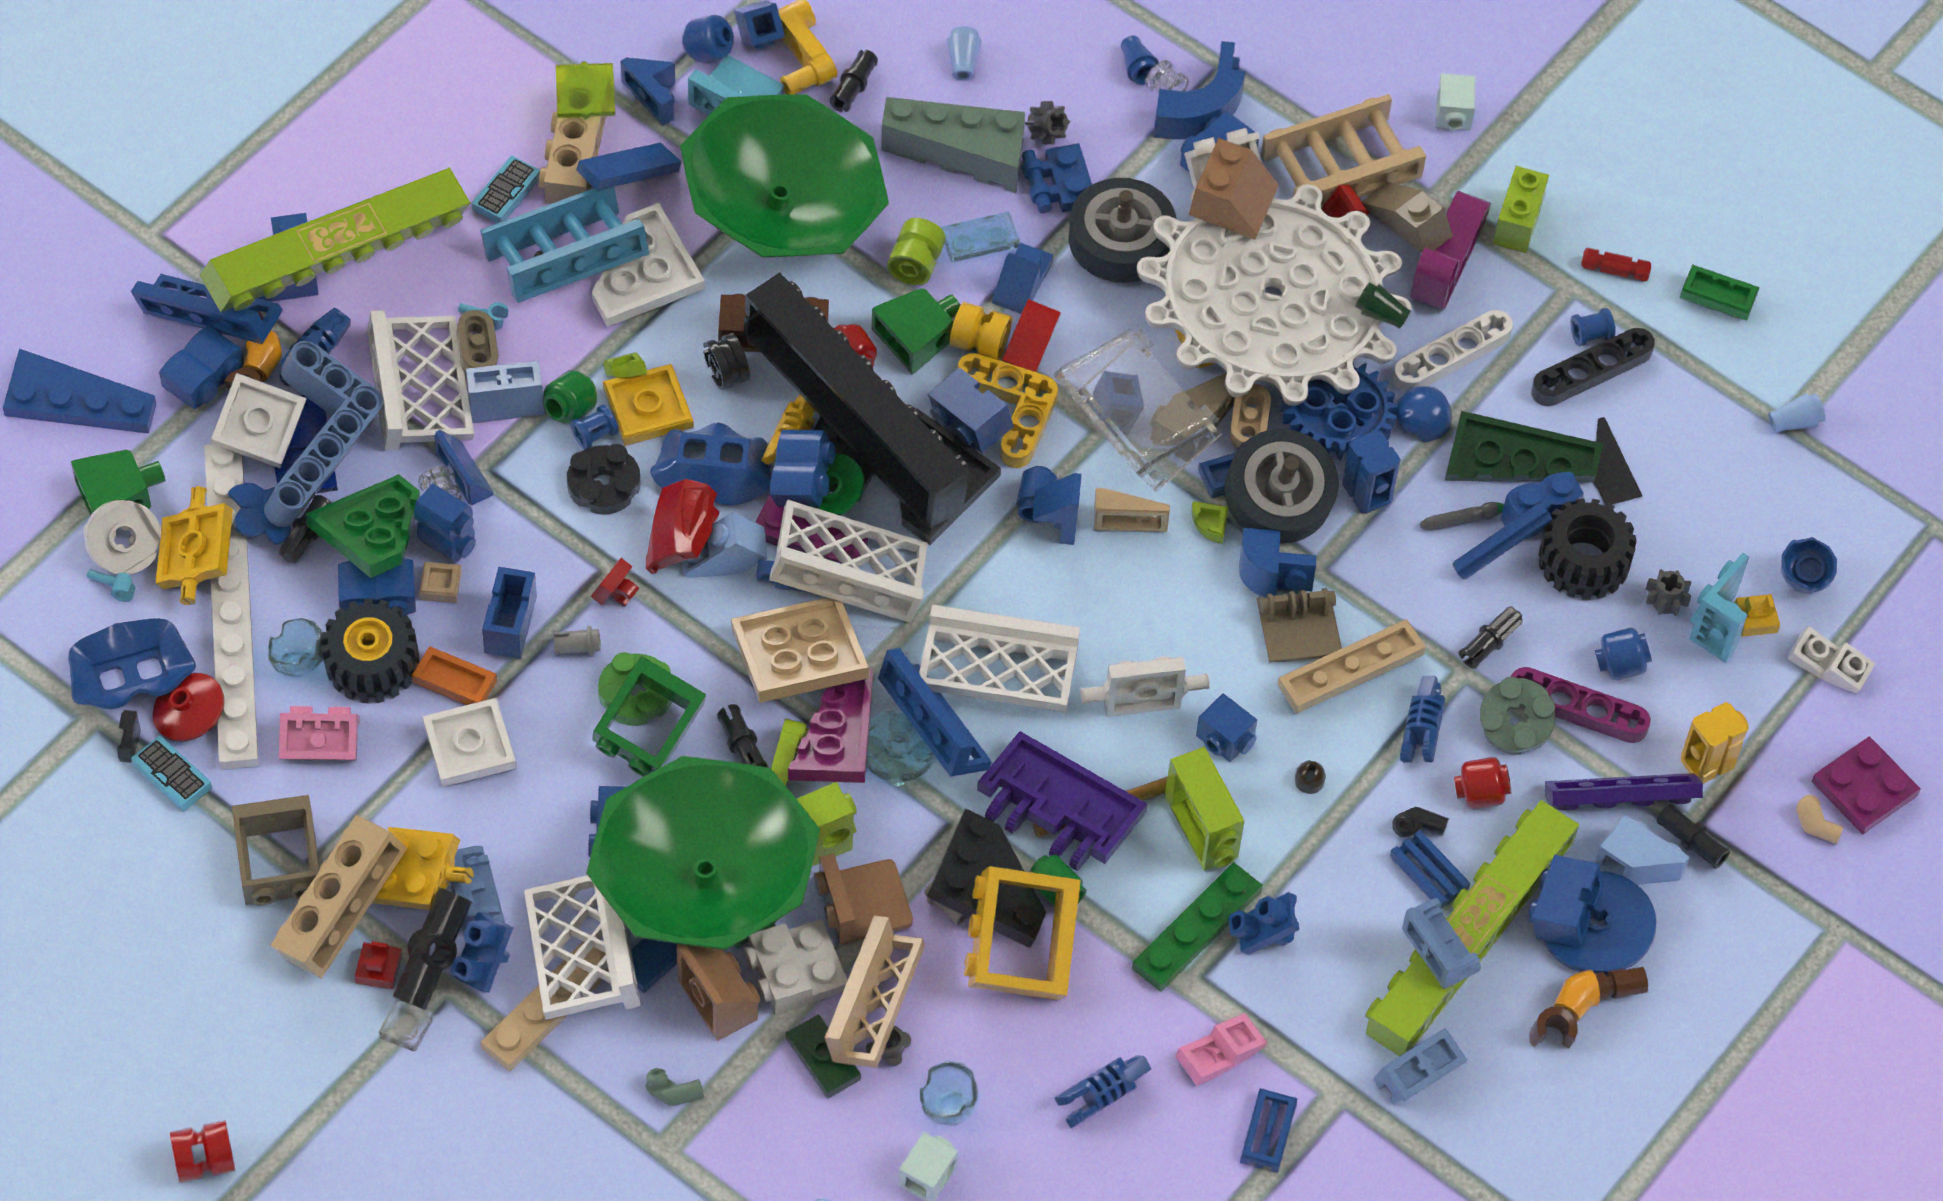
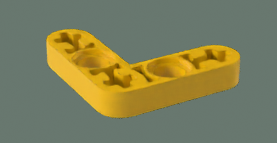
M977 353L966 354L959 360L958 369L961 368L966 373L971 372L973 368L979 369L974 375H970L979 382L980 387L977 390L982 394L989 390L1001 400L1017 405L1011 417L1014 427L1003 435L1001 440V460L1005 465L1012 468H1022L1028 465L1034 456L1055 408L1058 395L1057 383L1046 375ZM990 372L992 373L991 382L987 381V378H989ZM1003 377H1011L1017 381V385L1013 388H1003L998 384V380ZM1024 383H1025V384H1028V387H1026L1025 393H1023V385H1024ZM1041 390L1047 391L1042 397L1036 396ZM1024 416H1033L1037 418L1039 423L1034 427H1025L1019 420ZM1018 438H1022V450L1020 449L1018 453H1012L1011 450L1016 448Z

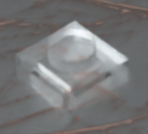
M396 999L379 1030V1037L382 1040L416 1052L433 1021L432 1013Z

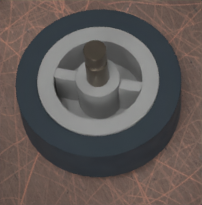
M1110 178L1099 181L1086 188L1077 197L1072 206L1068 237L1070 250L1076 261L1086 271L1096 277L1120 283L1140 281L1141 279L1137 273L1138 262L1144 257H1164L1170 251L1169 247L1156 237L1153 225L1155 220L1161 216H1170L1177 219L1173 205L1159 189L1144 181L1132 178Z
M1289 429L1266 430L1249 438L1236 452L1225 478V500L1231 515L1242 528L1280 531V543L1297 542L1314 534L1326 521L1338 494V472L1330 454L1310 436Z

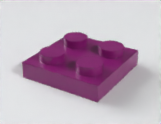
M1870 736L1816 772L1811 781L1862 835L1918 797L1921 790Z

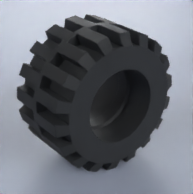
M1583 498L1576 499L1575 505H1572L1569 501L1562 504L1561 510L1555 509L1551 513L1552 520L1544 528L1538 554L1540 557L1539 567L1541 570H1545L1543 576L1547 582L1554 581L1553 588L1559 592L1562 589L1568 591L1567 596L1572 598L1577 594L1582 595V600H1590L1591 595H1596L1600 599L1606 597L1607 591L1613 594L1618 590L1619 585L1624 584L1627 579L1635 553L1637 540L1636 535H1633L1634 527L1632 523H1625L1627 516L1622 511L1616 513L1614 511L1615 506L1609 503L1606 506L1599 504L1600 500L1592 499L1591 503H1586ZM1572 544H1591L1600 549L1603 554L1586 555L1574 549Z

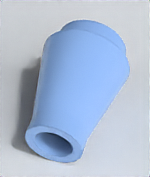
M959 26L952 29L951 35L947 38L953 67V77L957 80L966 81L973 78L974 67L982 42L978 36V31L969 26Z
M1805 393L1779 409L1769 412L1768 417L1773 431L1777 433L1786 430L1818 427L1819 422L1825 421V411L1816 393L1812 395Z

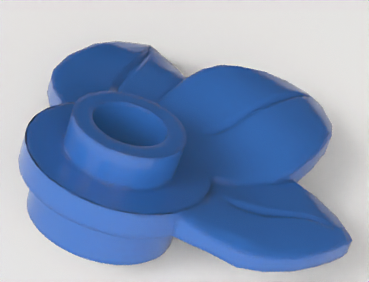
M243 483L229 490V497L241 508L234 519V528L238 533L247 537H257L265 534L266 538L274 545H278L287 539L292 530L291 525L285 527L276 526L266 518L264 513L265 504L275 487L265 490L254 483Z

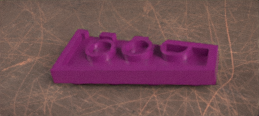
M869 668L870 678L825 689L821 698V706L817 713L814 712L810 721V729L798 746L797 757L789 765L788 781L865 783L874 680L873 668Z

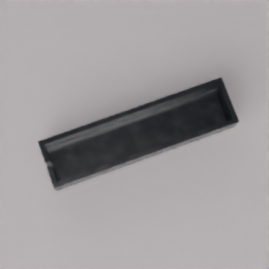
M779 272L746 294V316H744L743 334L929 532L964 509L969 474L965 461L959 455H953L944 445V441L939 433L933 429L930 430L921 421L916 409L910 404L906 405L897 396L893 385L886 379L882 380L873 371L870 361L864 355H858L853 350L847 337L840 330H834L826 321V317L821 309L815 305L812 306L803 297L801 289L795 282H789Z

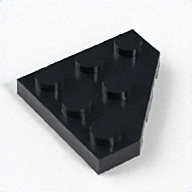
M916 408L921 421L930 430L933 429L939 433L944 441V445L953 455H959L965 461L969 470L964 509L931 532L899 500L902 526L924 542H927L928 545H931L1001 476V468L970 445L964 444L956 435Z
M965 808L926 897L970 918L972 914H977L978 899H973V889L977 875L981 876L982 871L989 866L1024 871L1001 826ZM999 883L993 930L1031 948L1047 912L1034 888Z

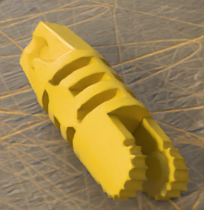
M798 395L794 402L791 401L786 406L782 418L779 420L761 459L766 465H770L776 459L777 444L782 430L812 429L815 423L813 418L815 410L801 395Z

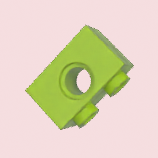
M1515 166L1498 217L1493 239L1494 245L1527 254L1544 201L1549 174Z
M837 782L796 798L820 828L812 867L819 864L820 856L834 853L835 857L853 850V834L856 833L854 815L857 814V809L849 793L843 794Z

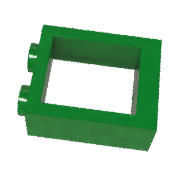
M641 655L593 730L592 740L596 742L595 747L611 758H615L618 755L628 761V767L644 777L668 763L704 706L707 694ZM638 682L685 709V712L656 757L609 729Z

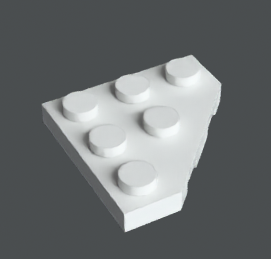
M660 203L626 215L623 222L625 224L636 219L642 222L645 227L649 255L603 271L600 280L596 282L593 288L592 301L607 327L705 289L704 278Z

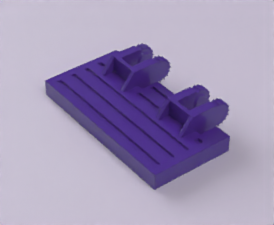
M1021 731L1007 745L977 784V791L990 798L999 787H1002L1001 791L988 806L985 818L994 822L1011 802L1017 805L1013 813L1007 818L1004 827L1005 830L1012 834L1018 830L1026 819L1053 835L1056 834L1063 824H1066L1065 828L1051 845L1049 855H1058L1060 857L1074 839L1078 840L1081 844L1072 854L1069 861V867L1076 871L1082 867L1090 856L1106 864L1147 813L1148 804Z

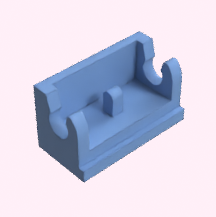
M539 361L466 369L472 423L545 414Z
M483 846L457 849L455 855V866L470 867L474 873L473 878L469 877L472 880L470 884L450 882L453 893L472 901L461 926L463 935L468 922L474 921L477 912H485L492 918L505 923L488 855H483Z
M1434 898L1415 908L1412 907L1406 910L1402 930L1441 987L1446 989L1479 972L1481 965L1478 962L1480 959L1477 954L1469 953L1444 917L1443 911L1440 908L1442 904L1438 898Z
M1444 1028L1385 1065L1373 1080L1379 1088L1385 1085L1389 1087L1393 1095L1390 1097V1102L1396 1105L1402 1100L1405 1102L1460 1067L1468 1059L1448 1030Z

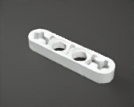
M1501 310L1488 311L1401 358L1394 368L1393 383L1395 387L1402 392H1406L1414 386H1429L1504 345L1511 336L1513 327L1511 317ZM1490 325H1492L1493 327H1495V328H1493V329H1491V330L1489 331ZM1462 338H1469L1475 341L1477 346L1473 349H1465L1457 341ZM1432 354H1442L1448 359V362L1443 365H1437L1430 361L1429 356ZM1406 372L1409 375L1404 377L1403 373ZM1416 373V378H1413L1411 375Z

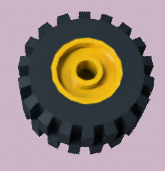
M364 599V604L357 605L356 601L348 603L349 609L346 611L342 608L338 609L335 612L336 620L329 618L325 624L327 632H322L321 650L328 679L333 682V687L338 692L344 689L345 697L353 700L355 695H359L360 703H368L369 697H375L376 703L385 702L384 695L390 694L393 699L400 695L398 689L400 686L407 689L411 685L410 677L415 672L417 663L420 662L417 639L412 622L408 615L403 616L402 609L396 605L390 609L389 603L384 600H380L379 604H373V599Z

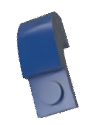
M1221 41L1217 74L1205 87L1194 91L1159 89L1154 138L1187 139L1191 135L1196 136L1203 132L1208 121L1214 116L1219 117L1226 112H1230L1232 115L1235 114L1242 99L1246 71L1239 70L1240 57L1234 56L1235 42Z

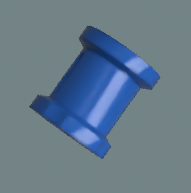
M1602 308L1599 310V313L1583 317L1579 314L1571 316L1572 337L1579 347L1585 346L1587 341L1603 337L1608 340L1616 334L1614 318L1608 308Z
M605 405L597 407V412L582 420L576 418L570 422L572 433L584 450L592 447L593 442L608 434L610 436L618 434L617 422Z

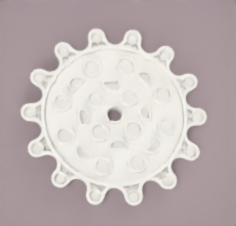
M1307 184L1299 187L1295 196L1291 199L1280 200L1275 197L1273 198L1256 240L1198 218L1183 222L1170 216L1158 217L1153 225L1154 233L1160 241L1169 247L1170 251L1164 257L1142 258L1137 264V273L1142 281L1160 287L1166 294L1162 300L1151 303L1146 307L1145 318L1152 328H1174L1184 334L1186 340L1179 346L1176 353L1178 363L1182 368L1190 370L1204 363H1215L1224 368L1227 373L1225 386L1231 396L1242 397L1250 391L1253 383L1265 381L1278 387L1286 404L1297 406L1305 401L1308 396L1307 384L1309 381L1320 379L1331 384L1338 392L1348 394L1355 390L1360 383V377L1353 367V360L1366 358L1379 364H1385L1395 357L1397 352L1396 345L1385 337L1379 329L1382 321L1361 315V310L1354 306L1368 282L1376 286L1379 283L1383 286L1382 280L1384 278L1393 276L1401 269L1402 260L1400 256L1392 251L1373 252L1364 247L1361 237L1370 227V220L1367 215L1359 211H1351L1340 218L1327 216L1321 209L1323 196L1321 191L1314 185ZM1193 190L1191 194V203L1193 200L1195 190ZM1269 286L1281 290L1282 296L1272 295L1268 292L1265 293V288ZM1391 294L1404 307L1409 310L1412 309L1410 302L1406 298Z

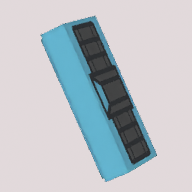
M511 155L473 200L472 210L495 223L506 221L537 184L540 170Z
M161 735L131 758L132 765L183 812L212 789L211 781Z

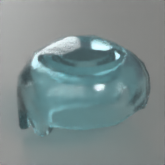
M305 618L283 622L280 635L276 638L270 637L268 660L270 665L277 672L292 677H301L316 669L323 661L321 646H323L321 642L322 629L315 621Z
M945 1061L932 1066L928 1070L926 1084L919 1090L922 1109L926 1117L936 1124L956 1126L974 1114L980 1101V1092L974 1073L962 1062Z

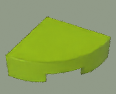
M636 352L606 359L603 362L605 374L611 377H633L647 374L645 361Z
M1192 501L1191 516L1197 530L1209 540L1223 544L1228 507Z

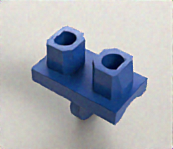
M1287 892L1277 898L1266 896L1258 900L1255 909L1247 913L1238 910L1230 914V934L1239 938L1240 952L1250 955L1274 942L1280 946L1291 943L1295 932L1300 930L1295 915L1297 895Z
M477 912L474 921L468 922L465 929L464 937L466 943L462 954L454 959L450 973L453 977L483 993H489L500 963H507L510 953L506 951V947L514 927L492 918L485 912Z

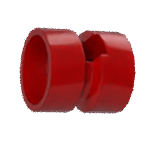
M226 1120L204 1124L200 1132H196L192 1127L169 1132L179 1183L202 1179L206 1171H209L213 1176L236 1171ZM203 1144L206 1159L194 1161L192 1146Z

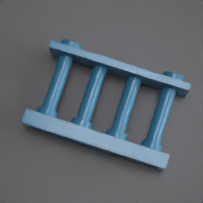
M615 187L601 190L593 188L480 230L487 260L492 261L504 256L510 264L506 268L512 296L517 303L649 255L645 227L642 222L636 219L623 224L617 217L619 209ZM603 220L609 230L590 236L584 226ZM570 232L576 242L557 249L551 238ZM537 244L543 254L524 261L518 251Z

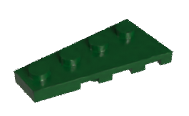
M1461 411L1445 481H1542L1552 474L1571 472L1577 481L1595 482L1604 443Z

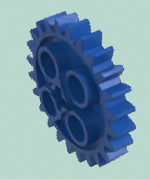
M1363 363L1358 368L1354 367L1360 377V383L1351 393L1342 394L1326 381L1320 379L1311 380L1307 384L1308 396L1305 401L1297 406H1290L1284 402L1281 395L1279 412L1283 413L1282 424H1290L1289 430L1298 431L1310 436L1320 443L1329 454L1331 451L1336 452L1338 460H1342L1344 452H1348L1349 442L1360 433L1368 434L1375 430H1381L1387 440H1389L1396 422L1398 404L1393 403L1395 392L1387 391L1389 382H1377L1379 372L1366 373L1367 364Z

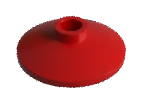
M191 673L173 691L157 696L152 712L156 729L165 738L176 742H186L201 737L217 723L224 708L223 690L219 683L211 676L203 673Z

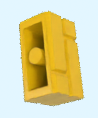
M1724 702L1712 708L1711 712L1706 711L1692 719L1680 761L1689 773H1695L1703 784L1715 779L1717 774L1721 776L1735 768L1739 753L1742 750L1743 739H1745L1746 733L1749 730L1745 716L1741 712L1736 711L1731 703Z

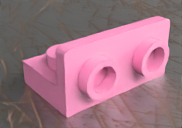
M290 706V713H280L279 759L357 761L360 716L358 714H351V707H328V713H313V707Z

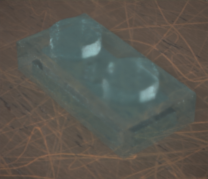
M1009 211L941 227L946 235L945 247L951 263L1018 248L1020 243L1019 235Z

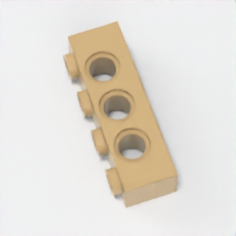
M568 71L565 85L559 84L557 105H560L559 112H553L551 119V133H554L553 140L547 139L545 160L548 161L547 168L541 167L539 174V188L544 189L545 203L552 204L585 192L592 187L576 169L579 160L596 157L599 154L610 102L609 76Z
M356 815L349 827L343 831L341 839L329 857L322 863L318 874L306 892L300 896L298 904L284 925L279 928L270 946L288 962L322 979L407 850V847L390 831Z

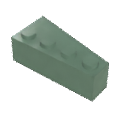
M886 97L882 120L881 150L923 164L926 161L941 165L942 170L954 174L956 170L974 175L976 181L985 184L993 181L1005 185L1004 190L1016 193L1026 112Z

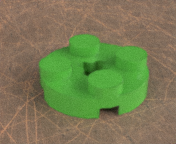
M627 652L618 653L613 657L612 662L603 669L599 677L598 696L600 703L602 702V705L607 710L641 655L671 673L670 667L665 662L650 655L630 654ZM641 684L646 690L638 691L637 695L630 694L616 716L615 721L629 726H641L647 724V720L653 719L657 715L659 719L666 714L672 702Z

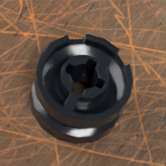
M733 333L723 335L718 342L713 339L704 342V348L708 347V349L703 350L707 367H711L714 374L711 377L720 390L730 388L732 382L743 383L750 379L746 355L738 338Z

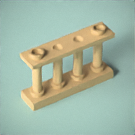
M1390 94L1378 98L1372 97L1362 103L1284 129L1272 130L1268 134L1263 135L1260 156L1263 162L1276 157L1280 158L1296 185L1293 189L1292 197L1295 196L1298 188L1302 185L1309 184L1317 187L1323 195L1321 208L1339 185H1350L1355 194L1361 198L1370 195L1386 182L1400 185L1421 178L1426 160V154L1421 146L1408 150L1403 149L1387 121L1389 120L1392 103ZM1374 126L1390 156L1378 160L1371 159L1355 131ZM1342 136L1359 166L1345 171L1340 170L1324 141ZM1310 146L1326 172L1327 177L1315 181L1308 180L1293 152Z

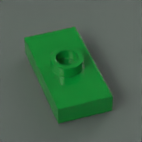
M1692 264L1680 298L1747 321L1760 287Z

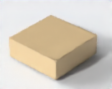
M424 562L419 590L420 600L457 603L462 575L461 565Z

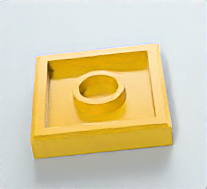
M672 363L648 369L647 374L618 377L602 381L604 394L611 413L617 422L618 432L624 446L664 436L672 429L683 431L694 428L692 415Z

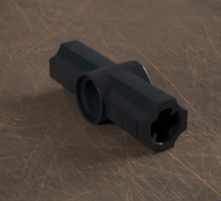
M438 889L422 929L413 933L408 941L407 948L410 957L392 997L426 1011L443 969L451 966L457 956L455 940L472 901L445 889ZM435 943L434 952L430 955V948Z

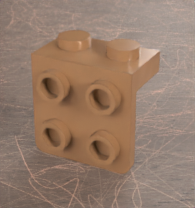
M834 853L819 857V872L814 873L815 885L819 896H825L827 906H824L826 921L829 929L835 928L840 945L865 939L874 915L889 917L893 932L912 926L913 916L893 860L884 859L839 870Z

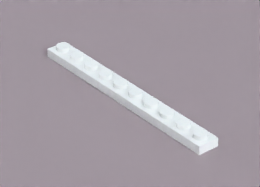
M210 444L204 445L207 506L226 503L233 509L227 575L211 579L215 680L219 683L224 693V708L217 721L220 770L258 767L247 536L241 535L234 528L235 516L241 508L228 495L232 487L244 483L243 455Z

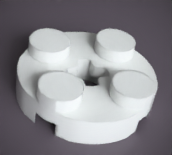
M125 500L107 502L93 512L83 528L88 555L98 567L109 573H137L148 567L158 553L159 539H161L159 522L147 507L139 503ZM119 527L122 531L128 529L131 531L132 535L128 537L129 545L127 547H124L122 544L116 545L114 542L116 537L115 531Z

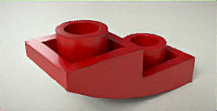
M1028 299L1002 361L1037 372L1061 312Z

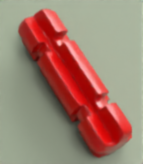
M1589 247L1584 250L1581 261L1583 268L1595 270L1597 267L1601 268L1600 272L1628 278V275H1633V279L1644 282L1650 276L1652 267L1650 261L1638 259L1635 262L1632 261L1633 257L1607 251L1604 254H1599L1600 250Z

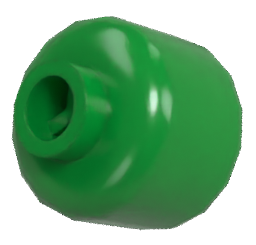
M569 370L547 384L543 392V406L552 419L561 423L570 424L576 418L580 420L593 411L597 404L595 384L583 373Z

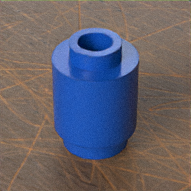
M1034 466L1022 473L1016 507L1018 508V515L1026 521L1033 523L1042 522L1035 521L1032 518L1035 491L1039 487L1058 480L1057 476L1047 467Z

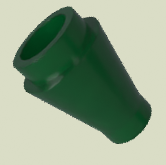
M1368 282L1354 306L1361 310V315L1385 322L1401 329L1411 312L1379 283L1376 286L1371 282Z

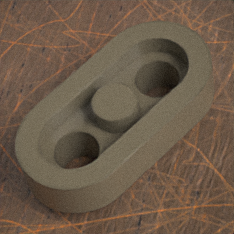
M470 310L463 313L458 320L456 331L462 368L466 372L468 368L497 365L499 355L492 318L487 313L479 310Z

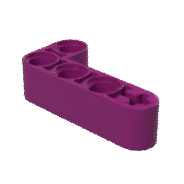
M1461 191L1456 192L1446 213L1453 237L1436 250L1424 248L1415 270L1410 294L1411 299L1445 310L1484 227L1491 202Z

